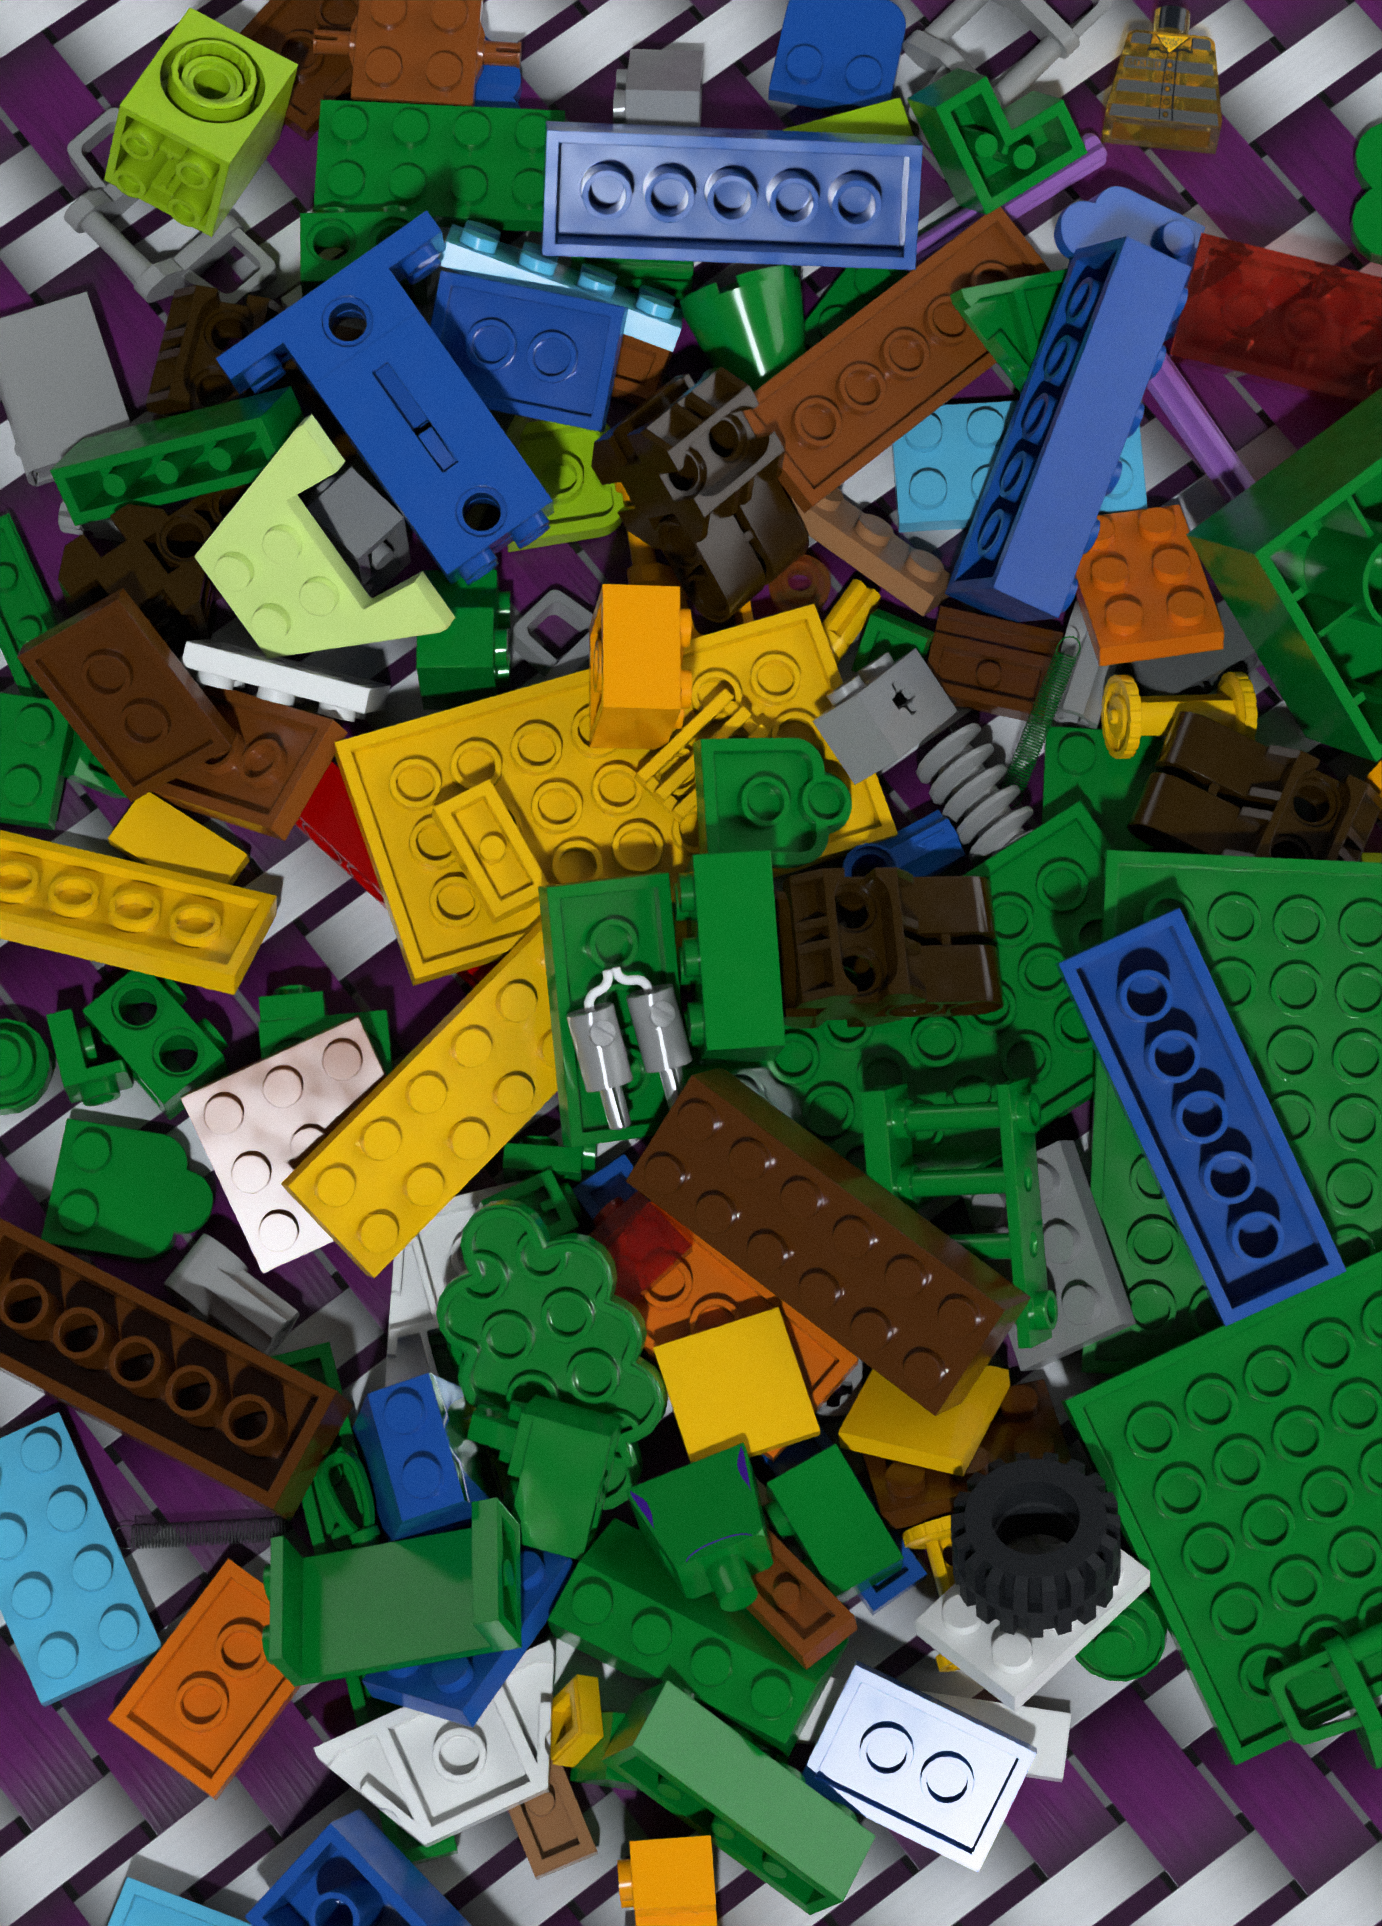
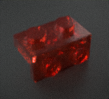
M639 1191L634 1193L626 1202L621 1196L610 1201L593 1219L592 1224L596 1229L588 1235L604 1245L614 1259L618 1276L614 1295L625 1299L632 1305H635L693 1252L692 1245Z

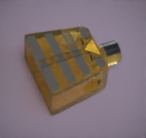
M1173 5L1161 6L1154 11L1153 31L1135 29L1128 32L1105 110L1101 142L1216 154L1222 125L1215 42L1206 36L1189 35L1191 14L1187 9Z

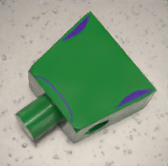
M744 1443L626 1489L642 1534L685 1598L695 1599L714 1591L720 1608L727 1612L742 1610L756 1600L758 1591L751 1576L769 1569L773 1565L774 1560L757 1480Z

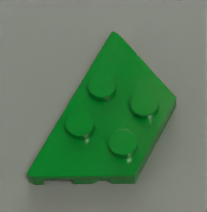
M1068 268L963 288L950 294L953 306L1020 393L1025 385Z

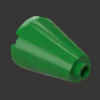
M792 265L772 266L736 275L737 282L718 289L715 282L687 295L680 301L683 318L711 367H723L747 383L753 392L806 352L801 279L797 269H793Z

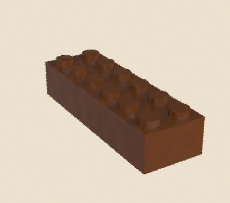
M723 1067L691 1075L626 1180L628 1184L934 1416L964 1401L1031 1299L1030 1296Z
M0 1218V1371L290 1522L318 1471L320 1461L326 1457L353 1405L338 1391Z

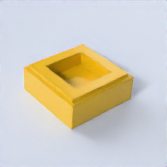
M577 1674L553 1698L551 1760L553 1765L572 1768L604 1737L598 1677Z

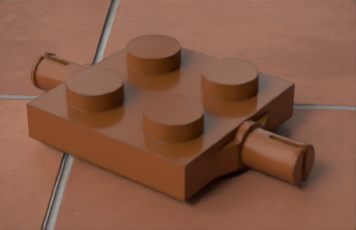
M359 0L358 14L351 26V31L314 29L313 54L349 56L353 69L351 101L474 106L476 84L484 70V65L517 67L520 69L522 42L486 41L481 24L483 0Z

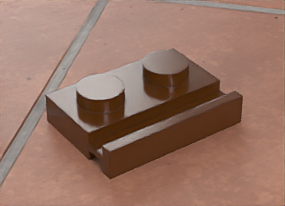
M940 606L927 666L954 706L1027 721L1029 720L1031 708H1033L1035 699L1038 696L1037 694L1043 679H1045L1046 670H1048L1049 664H1051V658H1053L1054 652H1056L1063 633ZM1061 643L1058 646L1057 652L1060 650Z

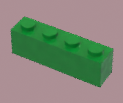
M291 386L81 439L50 472L74 525L78 526L110 518V515L127 504L155 507L253 483L304 420V415Z
M668 1680L634 1698L601 1760L702 1836L711 1835V1842L809 1915L844 1901L876 1835L857 1822L856 1815L849 1808L838 1802L827 1800L806 1784L804 1776L797 1769L788 1764L776 1762L754 1745L752 1737L738 1726L724 1723L702 1706V1703L694 1697V1692L683 1686L673 1685Z

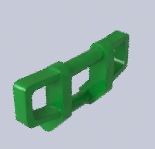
M1382 1622L1345 1640L1337 1635L1321 1643L1320 1650L1284 1666L1265 1677V1689L1292 1742L1307 1745L1355 1729L1359 1743L1370 1765L1375 1770L1382 1768V1717L1356 1665L1382 1651ZM1323 1664H1327L1351 1715L1310 1729H1304L1300 1725L1286 1696L1285 1685L1288 1681Z

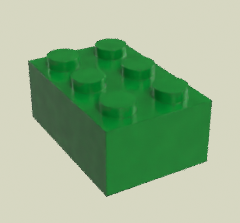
M771 850L692 855L684 873H678L677 882L673 883L675 921H686L687 938L682 939V946L677 949L680 985H691L692 1003H687V1011H682L690 1049H696L697 1065L774 1060L786 1044Z

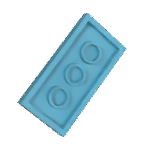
M467 220L464 228L452 224L444 243L446 250L439 257L442 263L440 266L468 276L628 307L623 334L673 352L682 329L683 318L682 309L673 306L676 299L674 296L646 285H641L638 293L615 284L617 275L591 264L584 263L580 271L557 263L559 256H542L541 245L525 242L523 248L519 249L500 242V231L479 222Z
M1018 401L942 405L892 445L898 533L970 528ZM1140 425L1135 433L1126 439L1119 461L1122 462L1120 479L1113 491L1104 497L1098 515L1148 509Z
M59 1412L0 1438V1610L43 1707H47L155 1657L163 1646Z

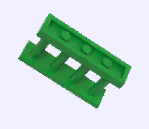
M1019 1077L997 1084L998 1101L915 1106L914 1102L908 1099L907 1083L883 1084L861 1091L860 1103L867 1176L918 1213L917 1204L921 1201L922 1197L1005 1193L1009 1232L948 1236L980 1260L1011 1259L1013 1285L1031 1297L1014 1323L1017 1325L1018 1349L1032 1348L1051 1339L1052 1330L1057 1324L1058 1305L1055 1293L1052 1290H1048L1035 1140V1133L1039 1131L1041 1125V1105L1038 1096L1035 1093H1031L1030 1077ZM1000 1128L1003 1167L921 1171L919 1166L914 1164L912 1138H914L916 1132Z

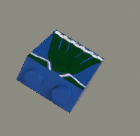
M426 1373L368 1393L352 1428L357 1453L370 1484L375 1508V1523L381 1532L379 1536L381 1544L472 1528L471 1502L497 1497L503 1503L504 1495L490 1447L467 1439L472 1413L476 1408L468 1403L460 1386L431 1373Z

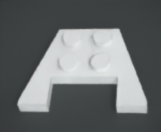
M523 1180L455 1196L393 1259L384 1388L426 1373L438 1376L428 1336L442 1333L439 1329L436 1315L439 1297L453 1278L467 1270L460 1245L463 1228L471 1216L479 1209L478 1206L481 1200L516 1185Z

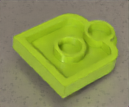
M544 420L528 422L520 435L522 442L517 451L553 500L554 513L547 517L550 521L548 524L551 527L548 531L522 549H519L514 541L507 545L508 552L599 538L611 534L621 525L622 520L617 512L624 507L622 494L615 490L614 483L602 485L591 467L594 442L611 429L607 423L604 432Z

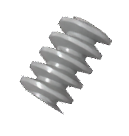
M971 723L959 728L939 741L919 763L916 774L921 783L932 784L929 795L933 803L945 805L942 815L949 819L952 826L959 825L956 832L962 846H972L968 857L972 865L977 867L1036 828L1024 831L1022 827L1033 815L1031 806L1011 810L1009 807L1011 802L1020 794L1019 787L1012 785L998 789L996 786L999 780L1007 773L1005 765L999 764L985 769L983 763L994 752L992 744H983L974 748L970 745V742L981 731L979 724Z

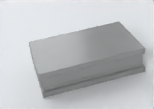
M87 291L0 318V396L16 443L14 447L15 453L21 458L28 483L35 487L54 481L50 470L81 439L131 427Z

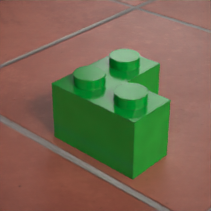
M956 68L907 98L957 204L985 215L1088 153L1064 100L1061 98L1032 91L1002 109L987 76Z
M421 570L455 616L448 629L440 633L417 636L416 669L423 710L455 708L499 695V688H510L511 656L510 650H508V629H511V592L499 591L497 570L490 571L469 586L463 578H460L451 585L441 570Z

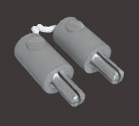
M620 966L602 971L603 981L588 992L584 1001V1008L566 1015L586 1092H600L611 1130H621L631 1124L622 1085L633 1080L613 1003L594 1005L595 999L607 992L611 987L613 976L621 984H637L643 988L628 994L626 1000L645 1072H659L669 1109H671L686 1085L681 1066L693 1060L673 984L652 986L651 982L644 976L624 975Z

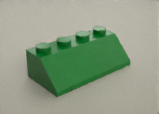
M616 1518L612 1520L578 1562L547 1620L553 1637L651 1688L668 1680L673 1685H680L694 1692V1697L702 1703V1706L724 1723L740 1727L752 1737L753 1741L786 1758L789 1757L849 1643V1638L847 1637L806 1670L746 1608L734 1612L722 1610L714 1591L695 1599L685 1598L642 1532Z

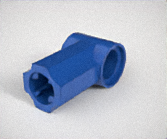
M938 809L899 830L898 835L878 843H865L856 846L847 854L842 868H844L845 877H852L858 871L864 869L873 870L875 867H897L913 874V877H934L965 861L966 854L949 819L943 816Z

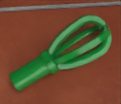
M349 1451L336 1452L323 1458L318 1466V1484L335 1520L349 1535L352 1547L354 1546L356 1549L381 1544L379 1539L381 1532L378 1525H375L373 1496L360 1459ZM337 1464L346 1465L354 1476L363 1510V1525L359 1527L348 1516L330 1481L329 1472Z

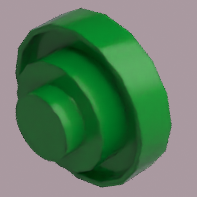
M0 1019V1115L17 1114L35 1105L47 1091L53 1073L51 1054L40 1034L26 1023L11 1019Z
M1146 1592L1141 1593L1075 1655L1076 1660L1089 1673L1107 1681L1127 1682L1145 1676L1158 1665L1167 1642V1624L1156 1601Z

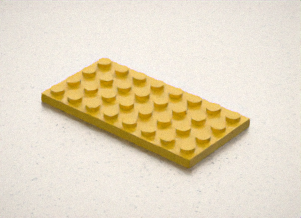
M815 604L691 639L689 648L684 647L681 670H691L692 673L690 709H684L682 729L726 688L734 696L733 701L740 708L744 706L752 714L751 719L758 726L762 724L771 732L767 738H800L811 743L819 751L823 759L825 772L840 778L850 792L852 809L849 819L842 828L829 834L828 843L822 855L813 862L801 867L772 869L773 878L847 856L856 846L865 843H878L898 835L876 773L854 785L813 723V720L833 706L827 695L843 684ZM589 669L334 742L336 749L335 757L413 986L503 959L541 921L540 902H537L493 925L431 815L434 806L488 779L491 780L550 885L653 872H668L672 908H674L673 883L677 882L678 873H684L692 855L700 854L697 807L680 823L634 779L636 774L660 750L589 748ZM721 712L654 778L662 785L694 754L693 743L699 739L711 738L729 720L728 717ZM673 729V732H672V734H671V737H670L669 742H670L682 729ZM739 729L730 738H747L748 736ZM695 772L672 794L679 803L696 788Z

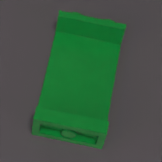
M496 1497L471 1502L472 1528L305 1558L298 1553L284 1536L271 1538L270 1564L265 1565L263 1571L264 1589L270 1601V1624L265 1625L262 1632L263 1650L267 1661L274 1665L296 1687L522 1648L520 1525Z

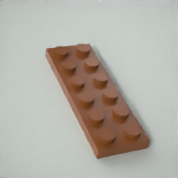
M1001 206L991 213L982 216L917 266L916 270H912L753 392L759 405L754 409L742 412L755 435L773 431L777 434L785 449L782 473L777 479L804 514L997 363L953 306L950 294L963 288L1051 272Z

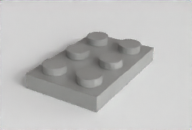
M1059 1140L1036 1151L1048 1290H1052L1055 1293L1058 1305V1319L1055 1328L1052 1330V1338L1032 1348L1018 1349L1017 1325L1014 1324L1008 1334L1021 1371L1037 1370L1136 1324L1074 1140ZM1005 1193L962 1195L975 1234L1009 1232ZM1011 1259L984 1260L985 1264L1013 1284Z

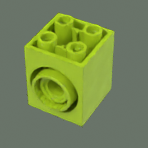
M190 7L119 106L104 180L116 186L125 195L139 198L171 215L178 223L187 227H193L213 237L280 139L298 64Z

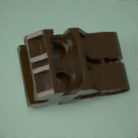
M201 285L174 290L146 400L147 411L155 413L152 421L206 408L203 406L204 401L215 394H226L229 396L221 401V404L257 395L251 388H248L239 395L216 358L224 353L220 349L228 345L229 338L244 339L287 308L269 298L248 295L247 306L222 302L217 288ZM338 325L335 337L343 341H353L358 339L364 333V330ZM289 359L282 364L286 374L276 383L258 394L291 386L304 418L312 414L345 460L343 465L353 464L358 452L293 360Z
M723 367L708 369L696 384H694L689 373L675 376L594 442L591 465L602 485L622 483L634 506L623 507L617 512L627 530L652 548H661L696 610L705 618L718 623L728 620L761 592L765 585L775 580L803 556L809 548V538L806 530L777 479L782 473L785 449L775 431L754 434L742 411L756 408L759 402L747 383Z
M252 483L200 495L170 516L163 509L127 504L110 515V519L126 541L102 557L99 556L84 534L64 546L58 581L70 616L73 617L124 588L163 640L175 632L184 644H186V641L212 639L218 612L214 602L223 596L194 556Z
M1181 711L1177 713L1154 767L1159 773L1150 774L1127 829L1139 840L1165 853L1272 858L1271 852L1282 855L1284 858L1358 862L1382 808V798L1370 784L1350 774L1341 781H1338L1315 770L1320 763V759L1302 750L1275 745L1267 747L1208 717L1193 712ZM1294 797L1303 798L1311 804L1309 812L1312 816V823L1304 821L1297 815L1293 805Z
M875 867L865 877H845L844 868H821L791 875L782 882L783 891H774L784 1025L795 1029L818 1028L827 1020H847L848 1027H871L899 1021L905 1017L972 1016L991 1013L1003 1008L1004 1000L998 949L995 946L981 945L996 938L989 879L981 876L913 877V874L897 867ZM836 913L840 914L843 920L847 923L848 928H845L837 922ZM844 969L854 974L855 985L845 975Z

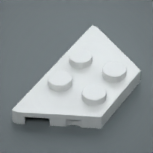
M550 1640L528 1649L473 1728L402 1707L314 1747L315 1753L319 1761L424 1847L432 1846L549 1792L555 1656L553 1646Z

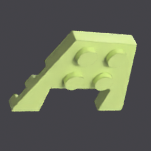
M312 414L304 418L196 553L195 559L267 659L434 634L448 629L455 616L423 571L371 598L297 495L335 474L345 463L341 454Z

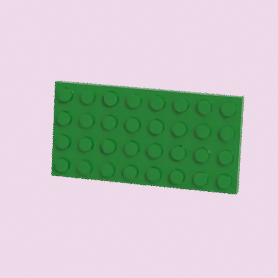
M1078 801L963 875L981 876L990 880L996 938L981 945L995 946L998 949L1004 1000L1003 1008L991 1013L972 1016L905 1017L899 1021L871 1027H848L847 1020H827L818 1028L795 1029L784 1025L786 1046L774 1060L697 1065L696 1049H691L693 1060L687 1064L688 1080L691 1075L723 1067L866 1175L860 1092L883 1084L907 1083L908 1099H911L916 1106L998 1101L997 1084L1019 1077H1030L1031 1093H1035L1038 1096L1041 1105V1125L1037 1132L1039 1133L1094 1097L1096 1052L1055 963L1101 943L1105 850H1114V848L1082 802ZM844 969L845 975L855 985L854 974ZM1000 1128L916 1132L914 1138H912L914 1164L918 1165L921 1171L984 1168L1002 1156ZM939 1196L922 1197L921 1201L917 1204L918 1210Z

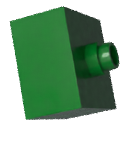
M1382 388L1186 534L1305 737L1375 762L1382 758Z

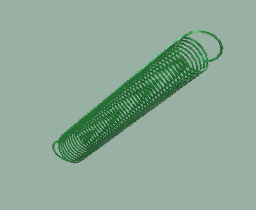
M1074 636L1064 637L1057 645L1056 652H1054L1053 658H1051L1052 661H1050L1051 664H1049L1048 670H1046L1045 679H1043L1041 688L1038 691V696L1035 699L1033 708H1031L1029 720H1027L1018 746H1016L1015 755H1013L1004 781H1002L1003 784L1001 786L1003 788L1005 786L1008 787L1007 785L1012 786L1010 783L1023 787L1019 788L1022 790L1020 793H1025L1026 784H1029L1027 781H1030L1028 778H1031L1029 775H1032L1031 773L1036 761H1038L1037 758H1039L1038 755H1040L1039 752H1041L1040 749H1042L1041 746H1044L1042 744L1045 743L1043 740H1046L1044 737H1047L1046 735L1049 732L1051 723H1053L1052 720H1054L1053 717H1055L1054 714H1056L1055 711H1058L1056 708H1059L1057 705H1060L1058 702H1061L1060 699H1062L1061 696H1063L1066 690L1067 682H1069L1068 679H1070L1071 673H1073L1072 670H1074L1073 667H1075L1074 664L1077 661L1075 657L1080 653V642ZM1074 638L1078 641L1079 652L1076 656L1072 657L1068 654L1057 652L1062 640ZM1040 707L1046 708V709L1051 710V711H1053V712L1047 711V710L1042 709V708H1040ZM1039 710L1045 711V712L1050 713V714H1052V715L1046 714V713L1041 712V711H1039ZM1038 713L1044 714V715L1049 716V717H1051V718L1045 717V716L1040 715V714H1038ZM1037 716L1043 717V718L1048 719V720H1050V721L1044 720V719L1039 718V717H1037ZM1036 719L1042 720V721L1047 722V723H1049V724L1043 723V722L1038 721V720H1036ZM1033 728L1042 730V731H1044L1045 733L1040 732V731H1038V730H1035V729H1033ZM1031 734L1040 736V737H1042L1043 739L1038 738V737H1036V736H1033V735H1031ZM1025 745L1031 746V747L1036 748V749H1038V750H1034V749L1029 748V747H1027V746H1025ZM1024 748L1030 749V750L1035 751V752H1037V753H1033V752L1028 751V750H1026V749H1024ZM1023 751L1029 752V753L1034 754V755H1036V756H1032V755L1027 754V753H1025V752H1023ZM1022 754L1028 755V756L1033 757V758H1035V759L1026 757V756H1024V755H1022ZM1021 757L1030 759V760H1032V761H1034V762L1025 760V759H1023V758H1021ZM1020 760L1029 762V763H1031V764H1033V765L1024 763V762H1022V761H1020ZM1019 763L1028 765V766H1030L1031 768L1026 767V766H1023V765H1021V764H1019ZM1018 766H1022V767H1024V768H1027V769H1029L1030 771L1025 770V769H1022V768H1020V767H1018ZM1015 768H1018V769H1021V770H1023V771H1026V772H1028L1029 774L1024 773V772H1021V771H1019V770H1017V769H1015ZM1014 771H1017V772H1020V773H1022V774H1025V775H1027L1028 777L1023 776V775H1020V774H1018V773H1016V772H1014ZM1013 774H1016V775H1019V776H1021V777H1024V778H1026L1027 780L1022 779V778H1019V777H1017V776H1015V775H1013ZM1012 777L1021 779V780L1025 781L1026 783L1021 782V781H1019V780H1016V779H1014V778H1012ZM1011 780L1020 782V783H1022V784H1024V785H1020V784L1015 783V782H1013V781H1011ZM1019 794V796H1021V799H1020V801L1018 802V804L1015 805L1014 807H1016V806L1019 805V803L1021 802V800H1022L1024 794Z

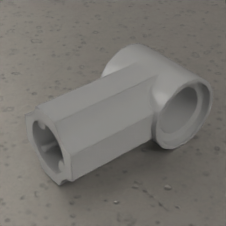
M1076 600L1064 637L1074 636L1077 638L1081 649L1078 656L1075 657L1077 661H1075L1073 673H1071L1070 679H1068L1069 682H1067L1066 690L1063 696H1061V702H1058L1060 705H1057L1059 708H1056L1058 711H1055L1056 714H1054L1055 717L1053 718L1063 727L1097 729L1101 719V704L1105 685L1108 679L1115 675L1116 670H1122L1124 663L1099 666L1078 600ZM1065 638L1061 653L1072 657L1076 656L1079 652L1078 641L1074 638Z
M203 1234L163 1283L164 1288L199 1317L205 1320L211 1317L243 1343L269 1355L289 1335L293 1325L300 1316L299 1312L247 1273L248 1267L234 1253L211 1236Z

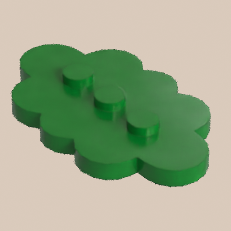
M510 1199L491 1201L478 1209L463 1228L460 1245L467 1270L453 1278L439 1297L436 1311L440 1331L449 1344L464 1353L458 1374L459 1386L468 1403L475 1408L480 1404L509 1410L512 1401L529 1403L534 1395L624 1419L603 1510L614 1509L628 1500L626 1489L639 1484L643 1470V1460L637 1441L652 1433L665 1414L668 1401V1393L663 1377L655 1366L640 1357L647 1335L644 1318L634 1305L614 1295L618 1276L614 1259L604 1245L590 1236L577 1233L551 1238L546 1225L538 1213L523 1202ZM490 1447L498 1460L500 1450ZM498 1460L504 1467L509 1468L508 1463Z

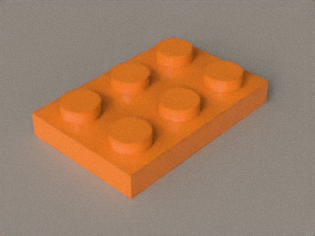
M1180 504L1098 515L1097 519L1100 521L1098 537L1092 548L1086 554H1083L1075 578L1078 580L1076 597L1099 666L1222 650L1225 631L1198 554L1186 535L1190 531Z
M228 1558L108 1718L112 1725L215 1801L301 1687H294L266 1659L262 1644V1632L264 1626L270 1624V1601L265 1593L264 1584Z

